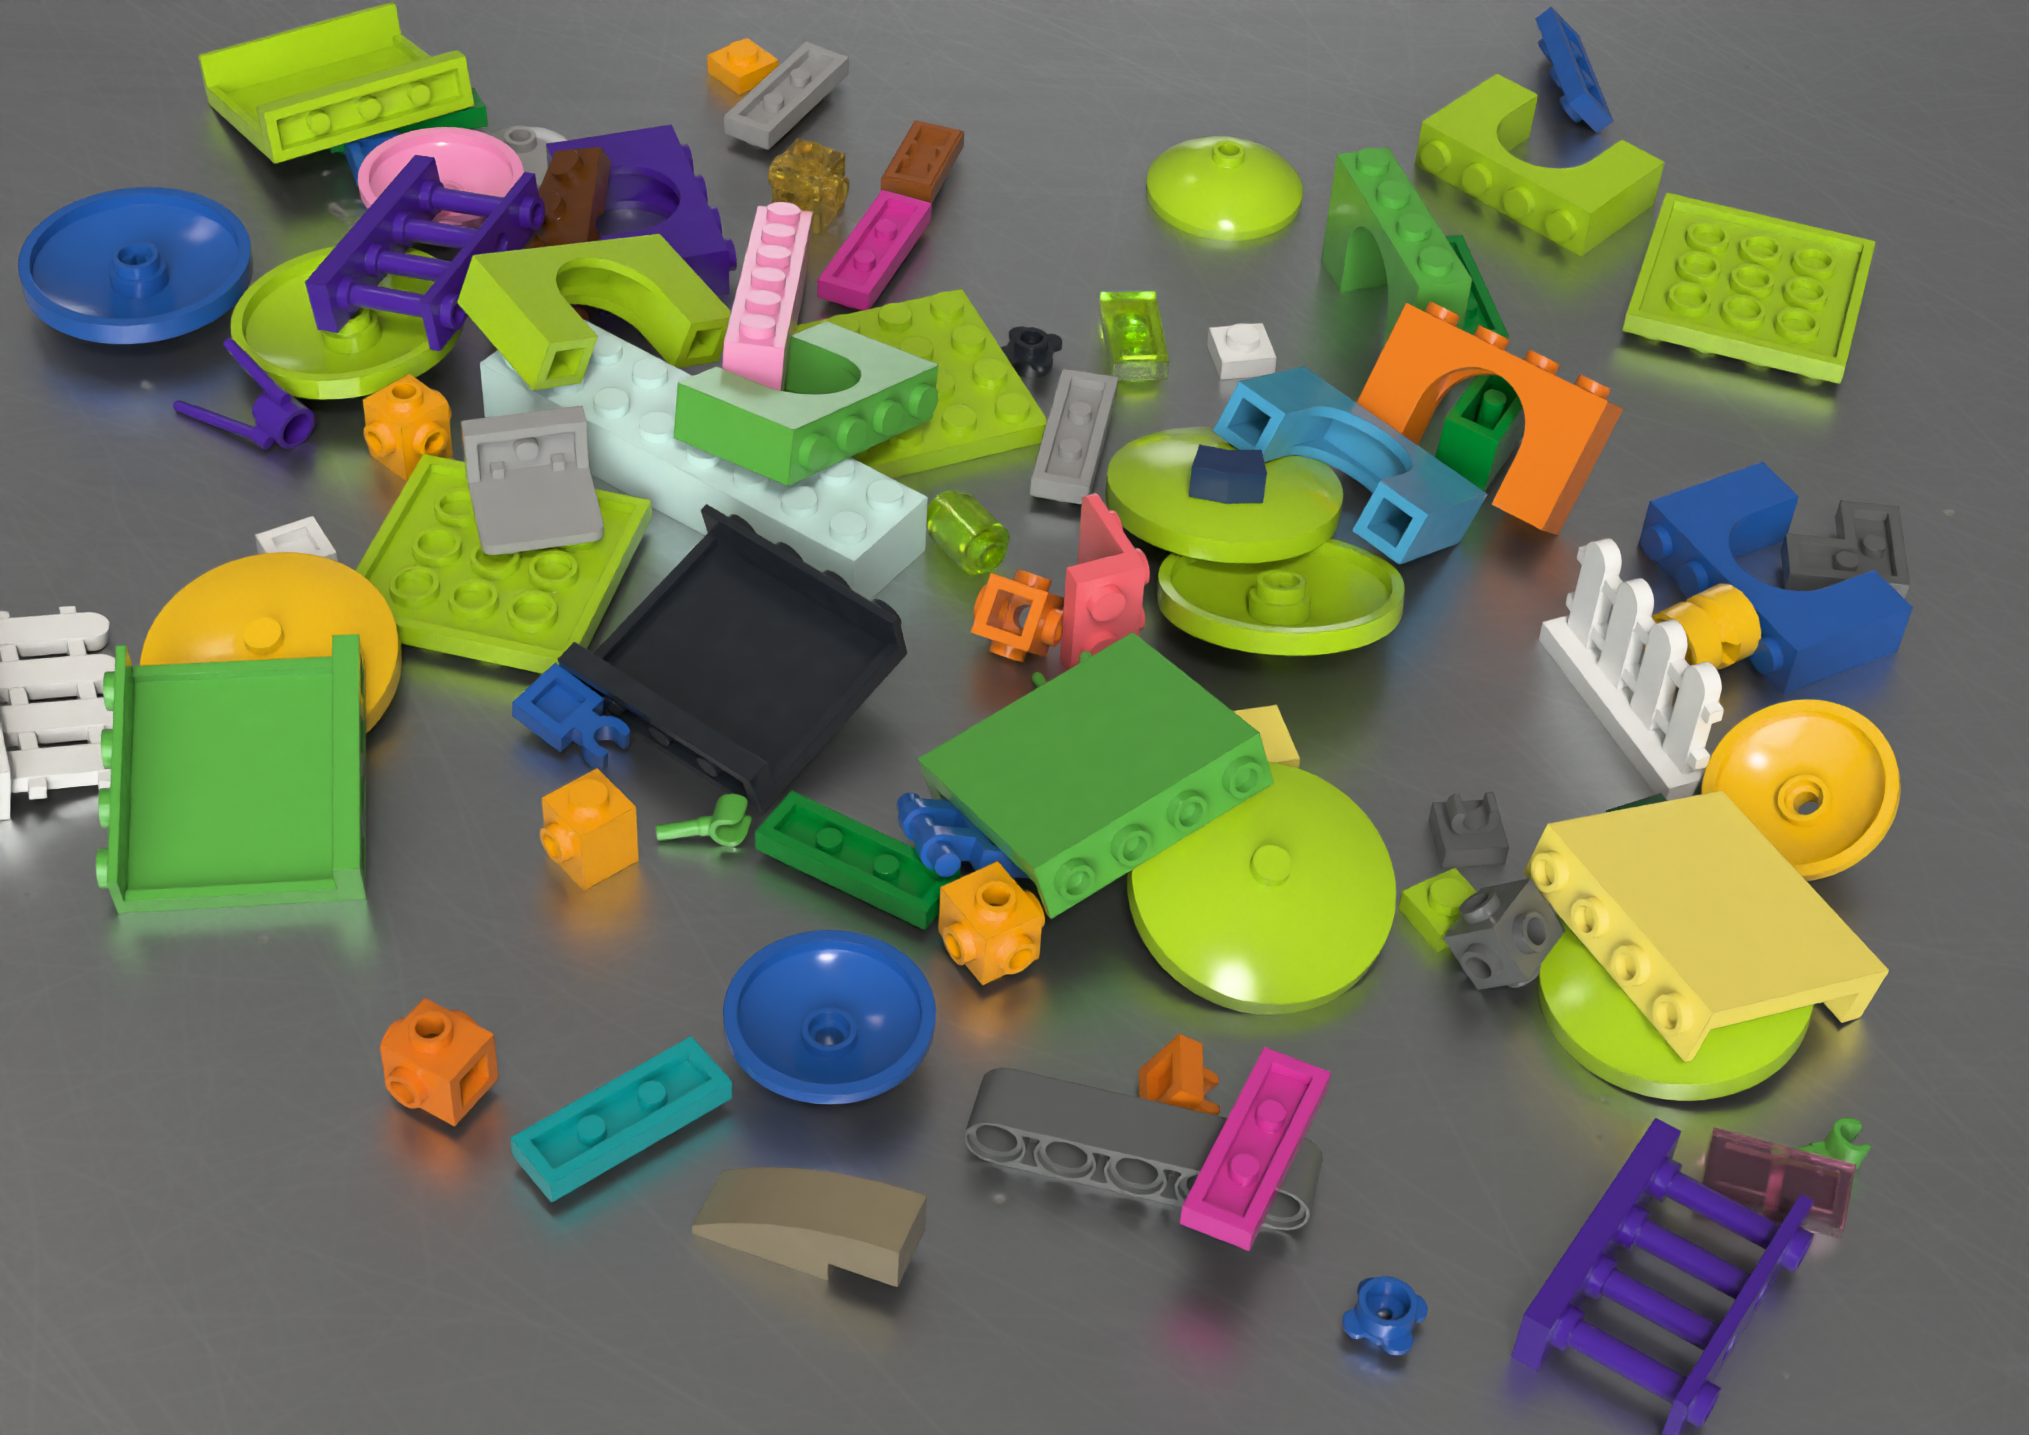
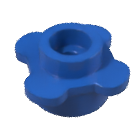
M1380 1276L1362 1280L1358 1284V1301L1354 1309L1346 1311L1343 1315V1330L1351 1338L1360 1339L1365 1337L1372 1343L1382 1345L1384 1350L1391 1355L1406 1354L1413 1345L1411 1333L1415 1324L1424 1321L1427 1316L1428 1307L1425 1300L1415 1294L1414 1290L1407 1283L1395 1277ZM1378 1314L1388 1315L1391 1319H1381Z

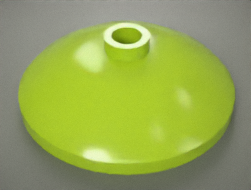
M1202 136L1185 140L1172 146L1152 162L1146 177V195L1154 211L1165 221L1180 230L1209 239L1241 241L1268 236L1289 225L1300 211L1303 198V184L1294 167L1279 153L1263 144L1233 136Z

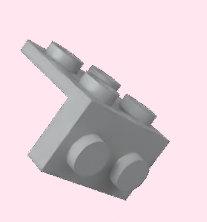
M583 405L461 421L466 479L480 545L484 553L498 555L564 545H576L598 541L604 536V523L589 468L587 421Z

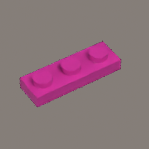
M882 190L818 278L817 298L835 302L848 308L859 310L871 309L931 222L932 203Z
M1263 1048L1182 1206L1180 1224L1250 1251L1328 1091L1331 1072L1272 1049Z

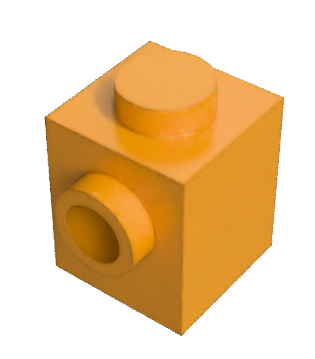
M598 768L542 797L544 827L540 829V839L543 847L550 858L583 891L639 861L636 806Z

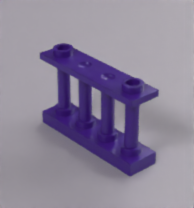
M414 155L305 281L317 329L338 333L361 307L423 318L430 350L441 351L455 332L464 325L468 317L457 301L472 256L521 250L532 235L541 228L545 218V204L539 196L535 173L524 172L505 197L444 188L443 183L440 182L435 158ZM441 210L487 218L478 229L432 222ZM415 242L461 249L452 261L405 254ZM388 274L434 282L425 294L378 287L379 283Z
M1655 1118L1523 1314L1511 1357L1538 1372L1553 1347L1563 1352L1571 1347L1671 1403L1672 1407L1661 1435H1681L1688 1423L1700 1429L1705 1424L1722 1390L1721 1387L1713 1382L1781 1269L1785 1268L1795 1273L1803 1261L1814 1238L1813 1233L1804 1229L1814 1200L1800 1194L1782 1225L1680 1172L1682 1164L1672 1158L1681 1131ZM1668 1197L1766 1251L1753 1272L1749 1274L1649 1220L1651 1212L1647 1211L1645 1207L1651 1198L1664 1202ZM1622 1246L1631 1251L1637 1246L1735 1299L1721 1324L1718 1325L1617 1270L1619 1262L1613 1259V1256L1618 1248ZM1590 1296L1599 1301L1602 1296H1605L1703 1350L1704 1352L1688 1378L1584 1321L1585 1312L1579 1308L1586 1297Z

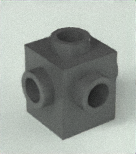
M1527 878L1480 888L1478 892L1471 895L1461 904L1459 908L1461 915L1447 931L1443 939L1477 990L1508 985L1510 988H1518L1531 982L1539 975L1541 963L1565 930L1532 879Z

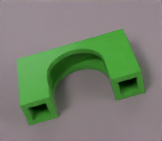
M1388 147L1365 148L1361 151L1337 154L1321 261L1340 293L1388 286V311L1381 352L1406 303L1425 311L1429 301L1461 316L1456 327L1462 330L1472 278Z
M825 321L791 335L786 390L793 393L769 388L717 366L678 382L674 438L786 486H790L932 419L933 412L938 403L936 384L939 365Z

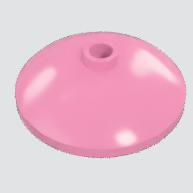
M435 127L403 133L377 146L366 156L360 166L358 187L361 200L368 209L414 155L435 158L440 182L443 183L444 188L505 197L523 175L524 170L522 162L515 151L506 143L491 135L465 128ZM441 210L432 222L478 229L487 218Z

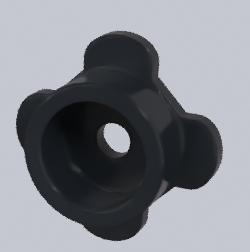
M1019 326L1009 331L1010 341L1006 346L1001 347L1020 377L1039 378L1049 373L1053 367V354L1062 349V339L1056 334H1047L1039 328Z

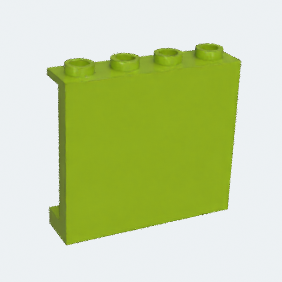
M394 2L198 55L209 105L273 163H279L475 106L466 56L459 50L432 57L401 34L396 4Z

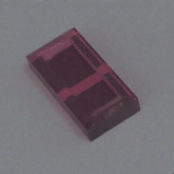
M1714 1127L1709 1138L1700 1182L1779 1223H1783L1799 1195L1802 1194L1814 1200L1804 1229L1840 1238L1845 1228L1856 1164Z

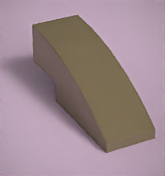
M786 1167L722 1170L692 1224V1234L827 1281L836 1266L898 1287L925 1231L927 1195L884 1182L836 1172Z

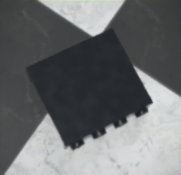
M706 504L701 509L708 532L706 536L594 653L573 642L557 660L562 668L604 698L603 715L619 718L627 724L631 733L725 793L738 794L745 797L748 801L747 807L762 816L908 653L901 628V619L890 605L880 599L868 600L853 591L848 583L835 572L830 570L819 571L804 562L801 556L786 543L777 542L774 544L758 535L753 527L742 517L736 514L726 516Z

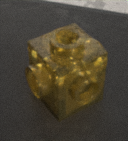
M797 138L782 155L775 157L770 166L768 183L772 186V203H791L798 206L802 211L813 212L811 232L820 234L845 206L850 186L849 179L845 177V153L824 147L814 141Z

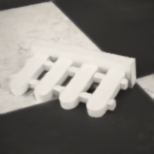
M1611 538L1593 541L1585 546H1581L1576 558L1582 565L1576 591L1568 593L1565 604L1570 610V615L1542 622L1538 640L1655 795L1662 793L1667 801L1701 795L1703 776L1711 757L1706 751L1705 745L1712 723L1721 721L1724 713V708L1719 703L1722 691L1720 675L1715 666L1710 662H1703L1692 666L1686 662L1685 655L1688 644L1682 625L1674 619L1655 623L1651 618L1654 609V597L1649 584L1642 578L1626 582L1620 579L1621 554L1617 544ZM1613 604V609H1612V612H1611L1609 624H1607L1608 617H1609V613H1610V609H1611V605ZM1645 645L1646 648H1645L1644 655H1643V659H1642L1641 666H1640V665H1639V661H1640L1641 653H1642V650H1643V646ZM1676 687H1678L1679 691L1673 708L1671 705Z
M75 606L59 607V614L10 618L9 611H0V702H9L8 706H0V820L10 819L11 793L28 792L30 800L47 798L48 789L98 785L99 790L100 788H110L111 769H104L101 733L103 729H113V711H107L104 697L97 698L96 694H103L104 673L115 671V658L106 654L87 655L86 653L87 651L100 650L109 642V621L99 613H77ZM67 653L65 657L19 660V657ZM77 696V700L31 704L28 702V700ZM78 740L88 741V744L38 748V744ZM18 746L19 750L6 751V747Z

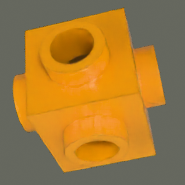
M408 374L363 399L366 423L363 433L369 447V454L406 482L423 454L443 458L453 456L450 430L451 409L448 401L439 391L430 389L411 374Z
M998 861L940 887L938 932L943 937L945 947L951 958L958 965L965 964L982 986L1006 974L1019 973L1033 961L1039 959L1042 927L1045 924L1042 906L1032 892L1021 889Z

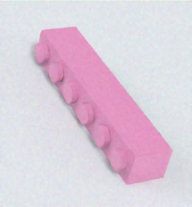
M775 202L768 206L757 207L724 340L722 369L780 391H784L788 370L790 338L796 332L808 273L813 212L802 211L798 206L786 202Z

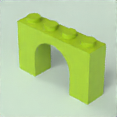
M1498 73L1422 121L1415 158L1416 166L1581 257L1655 205L1665 162L1624 140H1620L1591 161L1571 168L1536 166L1510 154V150L1530 138L1538 95Z
M660 234L473 255L457 301L460 307L533 391L580 384L582 382L598 336L570 304L597 307L623 318L637 328L669 364L677 368L717 363L724 349V340L731 311Z

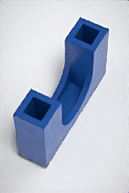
M1763 461L1650 500L1638 545L1644 550L1648 558L1654 561L1679 586L1682 593L1688 598L1720 583L1732 585L1743 592L1752 603L1759 617L1761 627V639L1758 642V647L1747 658L1783 695L1898 651L1913 607L1875 570L1822 589L1793 591L1774 587L1754 578L1736 562L1735 559L1784 541L1799 498Z

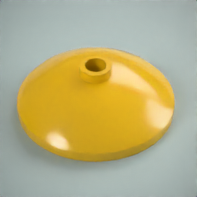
M1804 699L1768 706L1746 717L1734 726L1720 741L1709 759L1703 776L1702 794L1723 791L1806 881H1812L1835 875L1850 868L1877 847L1887 834L1896 816L1901 794V779L1895 755L1888 741L1871 721L1858 712L1840 704ZM1807 802L1819 804L1818 808L1811 814L1803 815L1798 813L1799 808Z

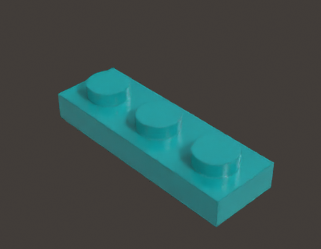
M690 1036L510 1137L512 1156L552 1203L731 1100L732 1080L695 1039Z

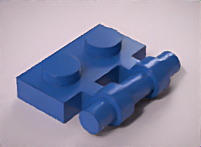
M909 792L903 794L898 799L899 826L905 836L915 842L916 853L928 869L935 870L940 876L950 877L959 870L961 861H970L975 871L998 861L1013 879L1014 877L1029 878L943 795L941 800L920 798L918 794Z

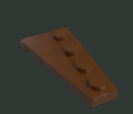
M601 147L555 151L538 191L540 198L543 199L545 204L544 222L522 249L600 241L601 235L595 228L596 219L604 213L611 160ZM570 304L582 319L588 321L589 315L585 311L584 305Z

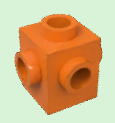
M1016 569L1014 578L1011 580L991 573L988 583L982 587L977 596L973 610L975 621L971 633L992 639L989 648L990 652L1022 663L1025 661L1027 652L1046 657L1049 647H1056L1061 640L1064 598L1049 593L1052 580ZM1030 607L1025 625L1022 628L1019 616L1025 608Z
M424 998L405 1018H399L393 1022L380 1044L386 1090L402 1105L412 1109L419 1107L453 1126H456L499 1079L494 1034L478 1026L466 1013L455 1009L448 1010L427 998Z

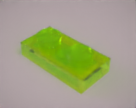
M1100 292L1099 314L1111 376L1118 377V380L1130 381L1168 379L1169 357L1156 293Z

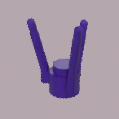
M232 338L225 339L224 347L266 391L257 398L252 408V415L255 418L256 426H250L181 400L173 403L175 411L251 439L263 450L269 449L274 442L285 449L295 448L309 437L315 424L313 411L277 385Z

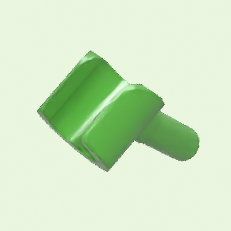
M725 794L717 800L713 816H703L693 820L656 825L658 841L698 835L701 837L710 835L714 841L723 846H737L746 838L752 820L750 816H745L748 801L745 797L738 794Z
M1845 1117L1840 1118L1834 1123L1824 1141L1765 1153L1769 1154L1770 1160H1772L1770 1169L1785 1167L1786 1161L1789 1159L1800 1163L1812 1162L1815 1164L1823 1162L1830 1170L1847 1175L1853 1173L1861 1165L1872 1146L1870 1144H1851L1861 1131L1863 1125L1857 1119Z

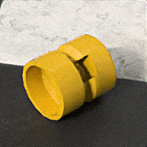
M1717 584L1686 599V602L1681 601L1651 616L1656 624L1674 619L1682 625L1688 644L1685 660L1690 666L1710 662L1717 670L1723 669L1752 655L1761 639L1759 617L1752 603L1743 592L1729 584Z

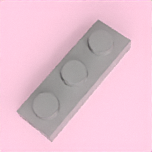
M805 41L724 115V134L746 141L750 145L769 150L849 74V57Z
M1062 368L1032 473L1030 496L1053 499L1059 502L1082 504L1083 496L1091 494L1117 396L1118 377Z

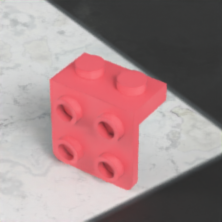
M1097 493L1086 495L1082 498L1077 565L1066 568L1060 661L1066 670L1079 664V657L1083 651H1089L1093 656L1132 632L1139 636L1140 630H1143L1145 627V613L1142 602L1144 585L1148 584L1150 580L1148 561L1143 551L1139 548L1135 549L1123 532L1118 514L1114 510H1108Z

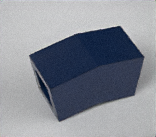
M1199 444L1192 465L1189 497L1225 504L1263 503L1267 471L1262 450H1227Z

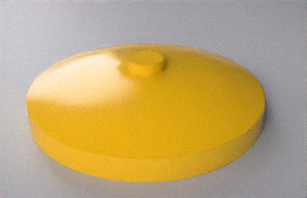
M275 552L247 556L230 561L202 574L182 588L163 607L150 627L143 644L140 666L332 657V635L359 634L365 663L367 734L383 716L395 695L402 669V648L392 611L385 598L368 579L350 567L329 558L297 552Z

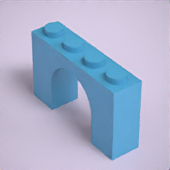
M1305 366L1239 381L1213 429V432L1238 450H1262L1264 462L1290 455L1304 456L1331 465L1356 479L1373 494L1352 531L1399 565L1460 543L1488 495Z

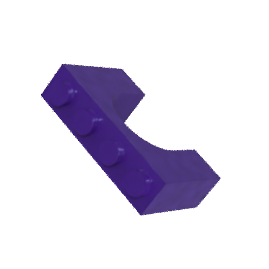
M672 124L546 144L547 168L557 150L601 147L611 160L604 212L623 209L642 210L660 215L666 219L649 228L600 236V240L660 234L716 296L730 294L729 272L736 271L737 258L731 238H723L719 211L716 206L709 207L704 178L701 174L694 175L693 159L689 145L680 144ZM597 308L600 316L613 314L609 311Z

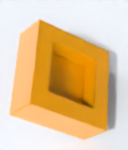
M747 37L734 41L728 46L707 55V72L738 95L754 89L779 66L777 58Z

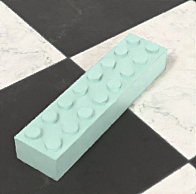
M586 320L584 321L596 333L598 339L580 384L533 391L498 350L480 363L484 415L486 418L583 405L587 421L591 475L630 496L651 500L652 508L704 536L708 532L701 509L708 504L726 516L736 514L742 517L753 527L758 535L774 544L777 542L786 543L801 556L804 562L819 571L830 570L835 572L848 583L853 591L868 600H871L925 551L928 497L851 457L790 486H786L675 439L674 425L678 382L692 377V375Z

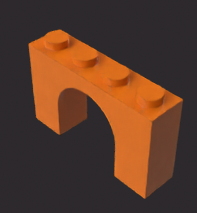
M1429 301L1425 311L1406 303L1356 403L1418 445L1437 406L1452 388L1469 378L1476 377V375L1503 377L1514 388L1521 400L1525 415V430L1518 453L1492 505L1540 530L1559 535L1623 411V408L1607 401L1612 389L1579 374L1575 384H1572L1556 376L1560 364L1532 350H1528L1524 360L1506 352L1505 350L1510 342L1509 339L1478 325L1474 335L1456 327L1461 316Z

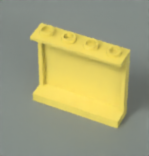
M1723 791L1548 823L1523 871V874L1527 878L1532 879L1541 895L1684 1062L1693 1060L1711 1029L1821 1002L1827 1006L1841 1023L1858 1019L1864 1013L1889 972V969Z

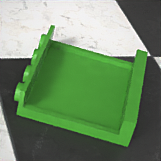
M1134 632L918 758L932 799L941 800L942 795L946 797L1035 882L1045 912L1051 919L1274 783L1260 732Z
M359 634L332 635V657L133 666L127 646L116 645L115 671H107L103 677L104 703L107 711H113V729H103L101 733L102 763L104 769H111L110 788H100L98 810L102 829L109 828L108 848L97 849L96 876L99 889H109L117 913L366 900L365 663Z

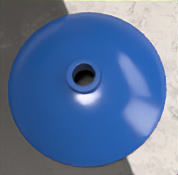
M842 930L803 932L782 938L765 946L751 956L736 972L727 989L723 1006V1025L726 1042L740 1067L756 1082L777 1094L815 1104H844L861 1101L882 1094L908 1078L924 1060L932 1044L935 1032V999L926 977L918 966L903 952L884 941L868 935Z

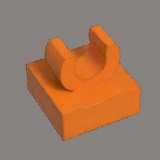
M1178 1034L1139 1069V1098L1213 1115L1220 1113L1219 1105L1204 1099V1096L1219 1084V1077L1211 1070L1203 1067L1202 1043Z

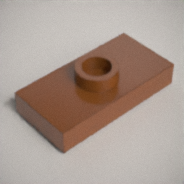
M918 120L914 121L881 177V191L885 190L932 203L964 147V131Z

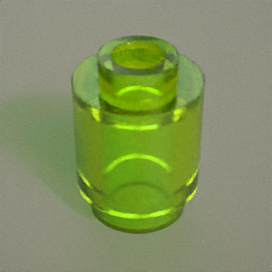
M947 490L936 496L928 505L926 526L928 527L929 537L966 574L978 575L989 572L1002 563L1007 554L1010 541L1009 532L971 494L961 493L958 490Z

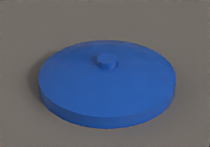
M137 187L112 190L88 196L52 213L37 225L26 238L18 258V271L23 295L28 306L47 325L62 333L83 340L109 344H138L161 341L187 334L224 315L239 301L251 282L253 256L250 238L245 226L232 211L222 204L188 191L162 187Z

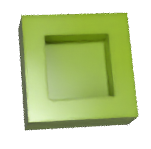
M1453 868L1402 890L1398 909L1437 953L1449 947L1443 937L1461 915L1459 913L1461 904L1477 891L1456 868Z

